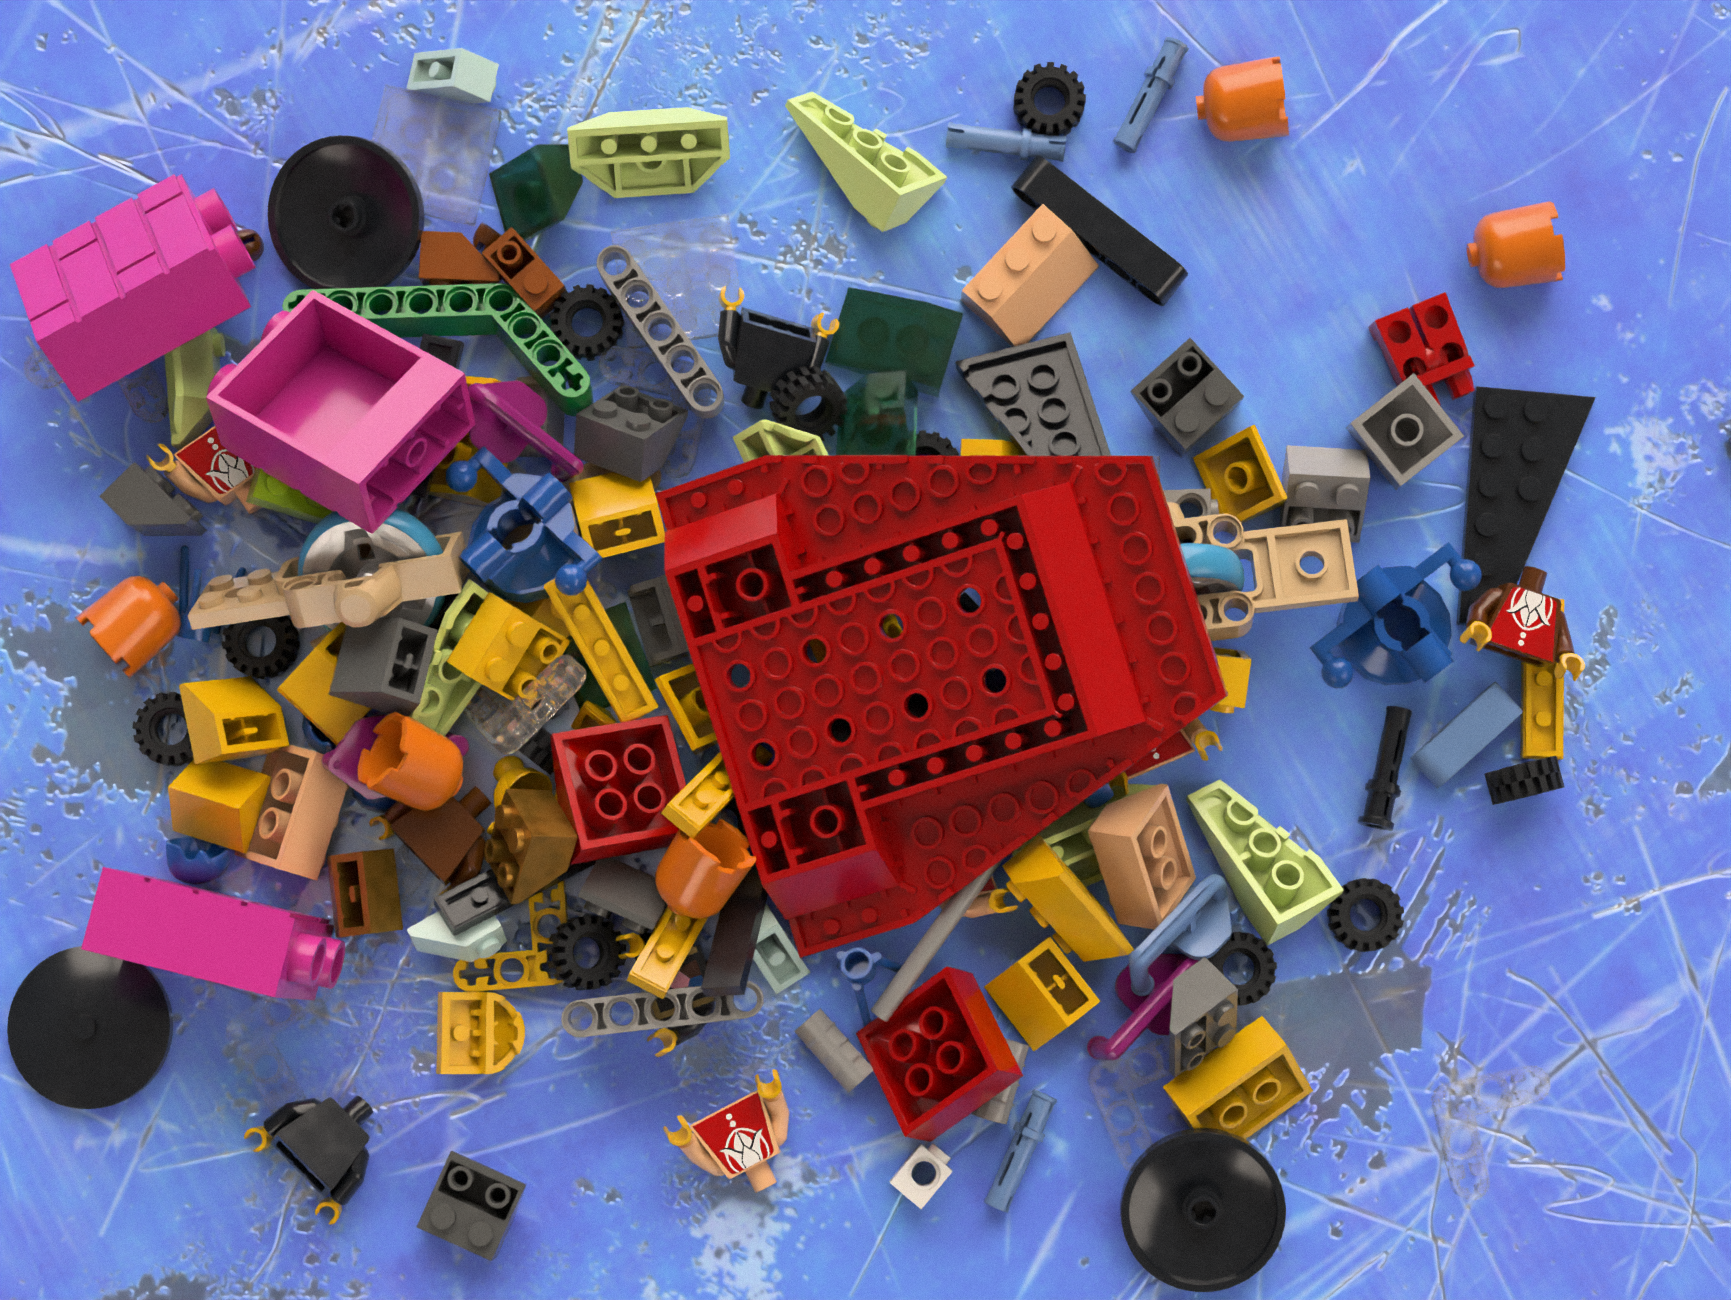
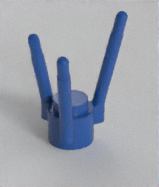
M184 545L181 547L179 583L181 626L177 636L209 643L211 633L220 634L221 626L195 630L191 628L188 614L200 597L202 570L197 568L194 571L188 606L189 548ZM244 567L239 568L234 578L244 577L246 569Z
M856 947L846 952L839 951L837 953V968L842 970L847 980L852 983L861 1019L865 1027L871 1022L864 993V985L874 979L877 966L880 965L898 972L902 965L882 957L880 952L870 954L864 948Z

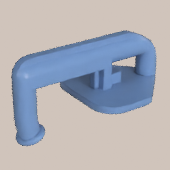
M1212 874L1203 879L1196 887H1190L1178 906L1154 930L1152 929V933L1129 956L1131 989L1136 995L1147 996L1153 991L1155 982L1152 976L1148 974V967L1170 944L1189 958L1201 960L1204 957L1208 959L1214 956L1231 938L1232 928L1227 884L1223 876Z

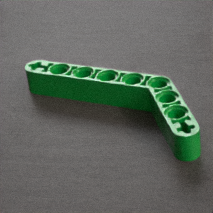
M508 284L301 289L291 292L283 301V311L291 312L314 290L400 338L422 337L423 333L434 336L497 335L566 415L576 416L577 413L594 403L590 376L536 312ZM500 307H510L505 311H496ZM461 308H470L466 312H456ZM422 309H430L428 312L423 314L417 313ZM389 310V312L384 315H377V313L381 311ZM524 334H534L529 338H519L521 335ZM548 361H556V362H557L556 364H554V365H552V366H544V365H543L545 362H548ZM567 380H568V385H569V387H570V388H568V389L566 388V382H567Z

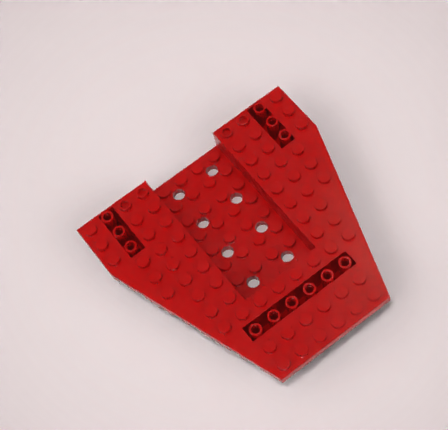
M765 455L655 493L667 530L665 532L664 551L665 575L753 856H756L755 864L763 887L785 920L788 919L800 958L919 921L1228 696L1152 456ZM968 588L976 590L981 597L980 607L973 613L965 611L960 603L961 594ZM890 614H896L903 622V630L896 638L889 637L883 630L884 619ZM814 639L822 641L826 647V656L819 663L813 662L807 655V646ZM738 664L745 665L750 672V681L743 688L734 684L731 676L733 668ZM993 668L1001 670L1006 676L1004 689L997 693L991 691L985 682L986 674ZM915 693L923 695L928 702V710L922 717L914 716L908 709V701ZM838 718L845 719L851 727V735L845 742L838 741L832 734V724ZM763 742L771 745L775 752L774 761L769 766L762 765L756 758L757 747Z

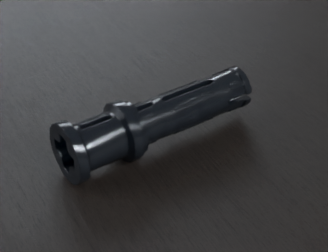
M1387 706L1385 722L1373 778L1369 779L1368 783L1365 784V791L1368 794L1364 813L1358 818V824L1388 831L1394 829V823L1391 821L1395 799L1401 795L1400 786L1397 785L1408 726L1412 716V711L1397 706Z

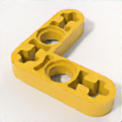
M565 880L559 882L557 889H552L550 893L551 903L560 900L559 910L545 908L537 911V902L545 904L543 891L528 898L532 950L495 953L488 958H478L473 961L475 968L488 969L490 968L488 960L495 959L493 973L497 984L490 985L491 976L476 978V985L470 986L469 979H464L461 976V972L468 969V963L470 962L459 960L453 968V978L456 985L464 991L481 992L563 983L564 980L551 979L549 972L542 971V964L549 961V955H546L547 949L540 952L539 943L553 944V942L548 941L549 938L542 936L538 925L541 918L548 914L557 916L561 924L567 923L568 908ZM511 958L519 960L524 967L522 977L516 982L505 980L501 973L503 963Z

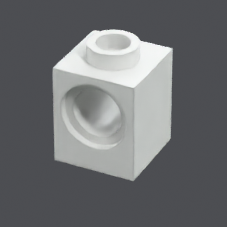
M920 1143L889 1182L917 1207L922 1209L953 1172L946 1165L951 1158L934 1143L928 1149ZM926 1161L934 1166L935 1177L930 1183L919 1184L912 1178V1169L918 1162Z

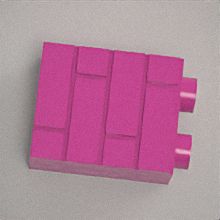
M173 174L137 194V199L133 200L131 197L95 217V222L91 223L88 221L53 240V245L48 246L45 244L10 264L36 342L77 402L251 307L238 277L256 267L236 232L238 228L215 188L195 197L182 174L177 177Z
M314 290L291 312L281 311L274 315L263 330L261 342L238 365L228 364L222 367L213 377L206 396L220 443L227 451L258 469L262 468L265 473L295 490H300L303 495L329 510L337 511L340 516L371 534L397 509V504L399 502L402 503L476 425L465 373Z
M103 867L81 949L275 998L315 1000L319 986L332 989L336 985L343 967L346 946L344 941L331 938L334 925L329 924L330 920L153 876Z

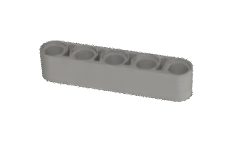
M610 245L604 248L597 257V269L611 295L615 298L691 411L703 419L717 416L724 406V394L720 383L631 254L619 245ZM614 259L623 260L627 264L625 270L619 275H610L605 271L607 264ZM637 291L646 293L649 296L647 304L641 308L631 307L628 304V299L632 293ZM666 324L672 329V332L667 339L657 341L650 336L651 329L655 325ZM681 356L690 357L694 361L693 368L687 373L674 371L672 365L677 358ZM702 389H711L717 394V398L712 405L701 406L695 402L696 394Z
M747 981L746 987L752 989L757 996V1003L752 1010L742 1011L738 1009L734 1003V995L713 996L716 1002L714 1012L708 1016H702L693 1007L695 996L703 992L701 986L669 989L665 997L673 1002L675 1011L673 1016L666 1021L659 1020L653 1014V1003L659 997L650 992L580 999L570 1002L564 1008L561 1022L568 1034L574 1037H588L744 1019L756 1015L761 1010L764 1004V994L758 984ZM617 1002H626L633 1009V1019L627 1025H619L612 1018V1008ZM578 1006L586 1007L592 1014V1023L586 1030L575 1028L571 1022V1014Z

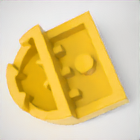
M438 992L436 1074L497 1073L504 1070V1067L513 1060L515 1055L521 1052L525 1039L524 1021L520 1012L515 1010L506 1000V997L492 992Z

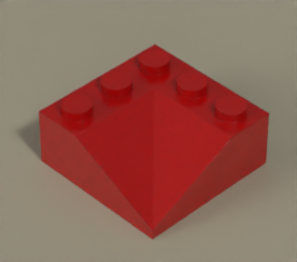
M668 715L553 733L550 736L557 801L578 836L570 865L670 846L679 828L661 813L666 805L686 786Z
M946 966L908 994L887 1022L877 1017L856 1033L904 1136L908 1138L933 1141L1023 1077L973 974Z

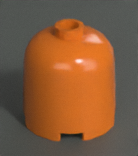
M1280 56L1221 66L1213 69L1207 75L1203 83V95L1195 96L1198 120L1206 119L1209 131L1215 138L1221 141L1234 142L1289 136L1288 117L1285 114L1284 106L1286 98Z
M1551 201L1494 212L1484 216L1474 230V243H1468L1466 246L1469 266H1477L1483 280L1495 288L1562 281L1561 272L1565 271V250L1563 235H1554L1551 219L1558 218L1554 203Z
M130 576L124 579L75 617L82 626L88 621L93 625L94 628L89 631L90 636L115 664L121 659L125 661L128 666L123 669V672L129 679L174 639L181 626L180 614L174 606V603L179 600L176 594L164 581L157 586L151 580L142 576Z
M398 712L385 716L375 726L373 732L378 734V737L370 751L365 748L362 750L358 764V780L366 784L369 790L411 808L423 811L434 810L442 806L450 797L458 793L463 782V756L454 742L417 720Z
M719 819L717 824L710 822L694 839L679 829L655 872L656 889L672 912L681 916L699 919L716 915L723 908L755 863L756 856H751L747 850L750 846L748 838L739 829L723 819Z

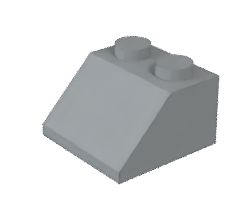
M1414 373L1346 427L1361 448L1367 450L1369 458L1395 490L1464 437L1462 432Z

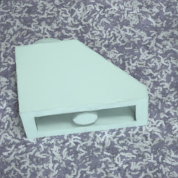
M463 48L414 53L406 91L464 104L491 102L492 94L496 88V75L499 64Z
M766 904L753 960L777 995L811 972L802 958L799 957V953Z
M438 911L407 929L417 951L468 962L494 955L499 951L501 945L507 942L503 928L495 915L456 936H453Z

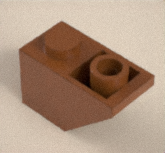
M513 227L508 229L482 252L486 260L500 274L502 280L510 285L541 319L554 309L553 304L556 300L560 301L562 298L561 294L566 291L565 285Z
M422 231L419 279L423 286L503 283L496 269L461 232Z

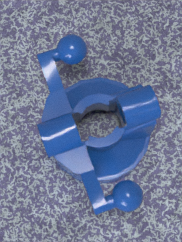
M484 446L468 461H456L450 464L446 470V483L451 489L457 492L471 490L477 483V471L483 468L504 492L503 495L486 505L472 525L468 546L458 556L461 562L476 578L485 584L488 590L505 600L529 603L549 598L544 584L555 579L556 587L565 595L575 596L583 592L587 585V574L603 558L582 539L580 526L569 503L573 500V497L557 478L549 472L543 477L523 473L512 474ZM532 524V532L528 538L522 542L513 543V548L506 551L502 544L507 535L519 526Z
M1448 542L1415 568L1411 566H1395L1382 569L1378 564L1357 580L1358 601L1343 603L1336 623L1337 627L1309 647L1323 665L1321 674L1324 682L1333 688H1343L1352 681L1354 669L1364 679L1385 686L1405 685L1420 679L1426 683L1454 662L1450 657L1452 652L1448 649L1452 636L1450 613L1441 595L1424 579L1447 562L1451 567L1450 580L1452 584L1459 590L1470 591L1480 584L1482 574L1479 565L1472 560L1462 559ZM1388 603H1395L1397 605L1396 608L1407 610L1416 622V632L1419 633L1418 641L1406 651L1400 646L1403 644L1401 641L1395 640L1387 634L1384 619H1379L1376 614L1378 610ZM1339 645L1345 658L1340 656L1334 657L1330 650Z

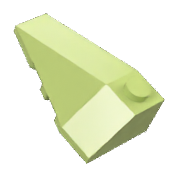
M814 92L787 100L785 107L854 209L863 215L871 226L879 229L881 232L907 223L945 183L947 176L921 154L909 147L902 152L885 142L887 135L880 130L875 129L872 132L855 125L852 114Z
M470 579L444 614L436 636L420 704L409 715V717L443 736H446L482 685L446 662L488 592Z
M1219 779L1187 795L1186 801L1244 914L1263 941L1266 942L1267 946L1300 929L1344 891L1318 855L1310 849L1306 852L1289 839L1290 833L1281 826L1275 828L1262 818L1254 805Z

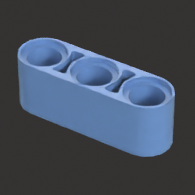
M1495 681L1416 751L1410 759L1438 789L1519 717L1523 710Z

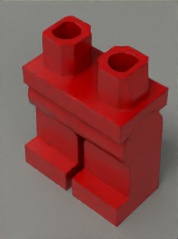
M1446 292L1414 304L1409 309L1407 307L1377 319L1368 327L1374 341H1377L1397 386L1414 373L1439 405L1440 402L1433 386L1441 382H1445L1452 401L1475 391L1472 376L1469 372L1475 365L1468 354L1465 341Z

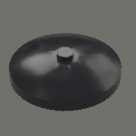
M329 136L303 146L282 166L274 180L269 195L268 227L274 248L287 269L297 279L313 289L388 286L399 278L413 261L419 249L422 231L424 230V204L413 174L393 151L378 142L363 137Z
M82 946L60 951L46 958L23 980L17 989L9 1011L7 1026L8 1043L18 1071L26 1082L39 1094L66 1107L77 1109L104 1108L124 1102L135 1096L158 1074L168 1056L172 1042L173 1013L168 995L162 983L148 966L82 950Z
M1196 1128L1182 1130L1165 1136L1140 1155L1130 1169L1123 1185L1120 1200V1216L1125 1239L1131 1252L1141 1266L1151 1275L1178 1289L1193 1292H1213L1231 1288L1246 1281L1266 1265L1282 1238L1286 1220V1203L1282 1185L1275 1169L1257 1147L1244 1138L1227 1131L1212 1128Z

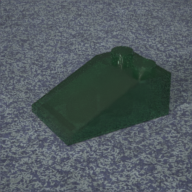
M848 287L838 319L839 329L833 335L825 363L939 398L962 325L963 313L925 301Z

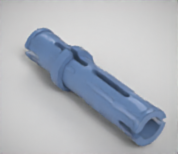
M1166 37L1153 65L1147 67L1144 73L1146 79L1131 105L1121 128L1113 139L1114 144L1130 153L1136 152L1137 146L1166 90L1173 87L1175 83L1173 77L1183 57L1189 50L1187 45L1180 40Z
M949 122L946 148L952 147L1018 155L1020 160L1027 161L1028 157L1035 158V156H1040L1044 159L1063 162L1067 136L1031 133L1032 129L1024 128L1023 132Z
M1033 1089L1020 1122H1015L1013 1130L1016 1132L992 1187L984 1200L986 1204L1008 1213L1013 1197L1038 1141L1043 1142L1045 1134L1042 1132L1057 1099Z

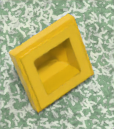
M587 700L578 712L571 727L577 730L614 724L617 721L609 710Z

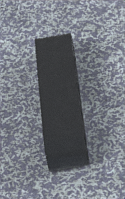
M1035 156L1011 186L1013 192L1035 211L1044 204L1073 230L1090 254L1157 305L1164 306L1188 276V272L1179 262L1046 159Z

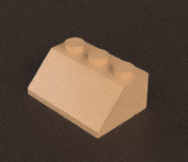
M1042 204L962 289L960 301L1011 347L1026 344L1031 341L1098 269L1099 265L1073 230Z
M290 744L285 748L267 754L261 773L272 776L258 821L247 854L235 851L234 855L309 879L318 880L320 870L326 861V852L333 830L338 824L339 812L345 793L350 787L323 767L321 760L324 754Z
M1158 784L1107 804L1088 830L1089 840L1093 845L1099 870L1103 876L1109 894V901L1113 907L1118 924L1154 930L1178 906L1196 879L1168 785Z

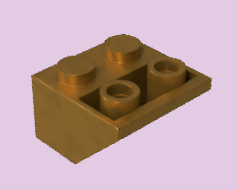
M506 789L501 805H498L495 810V825L491 838L485 843L484 856L510 903L519 904L568 870L578 836L551 790Z
M394 848L345 853L327 857L336 938L403 930Z

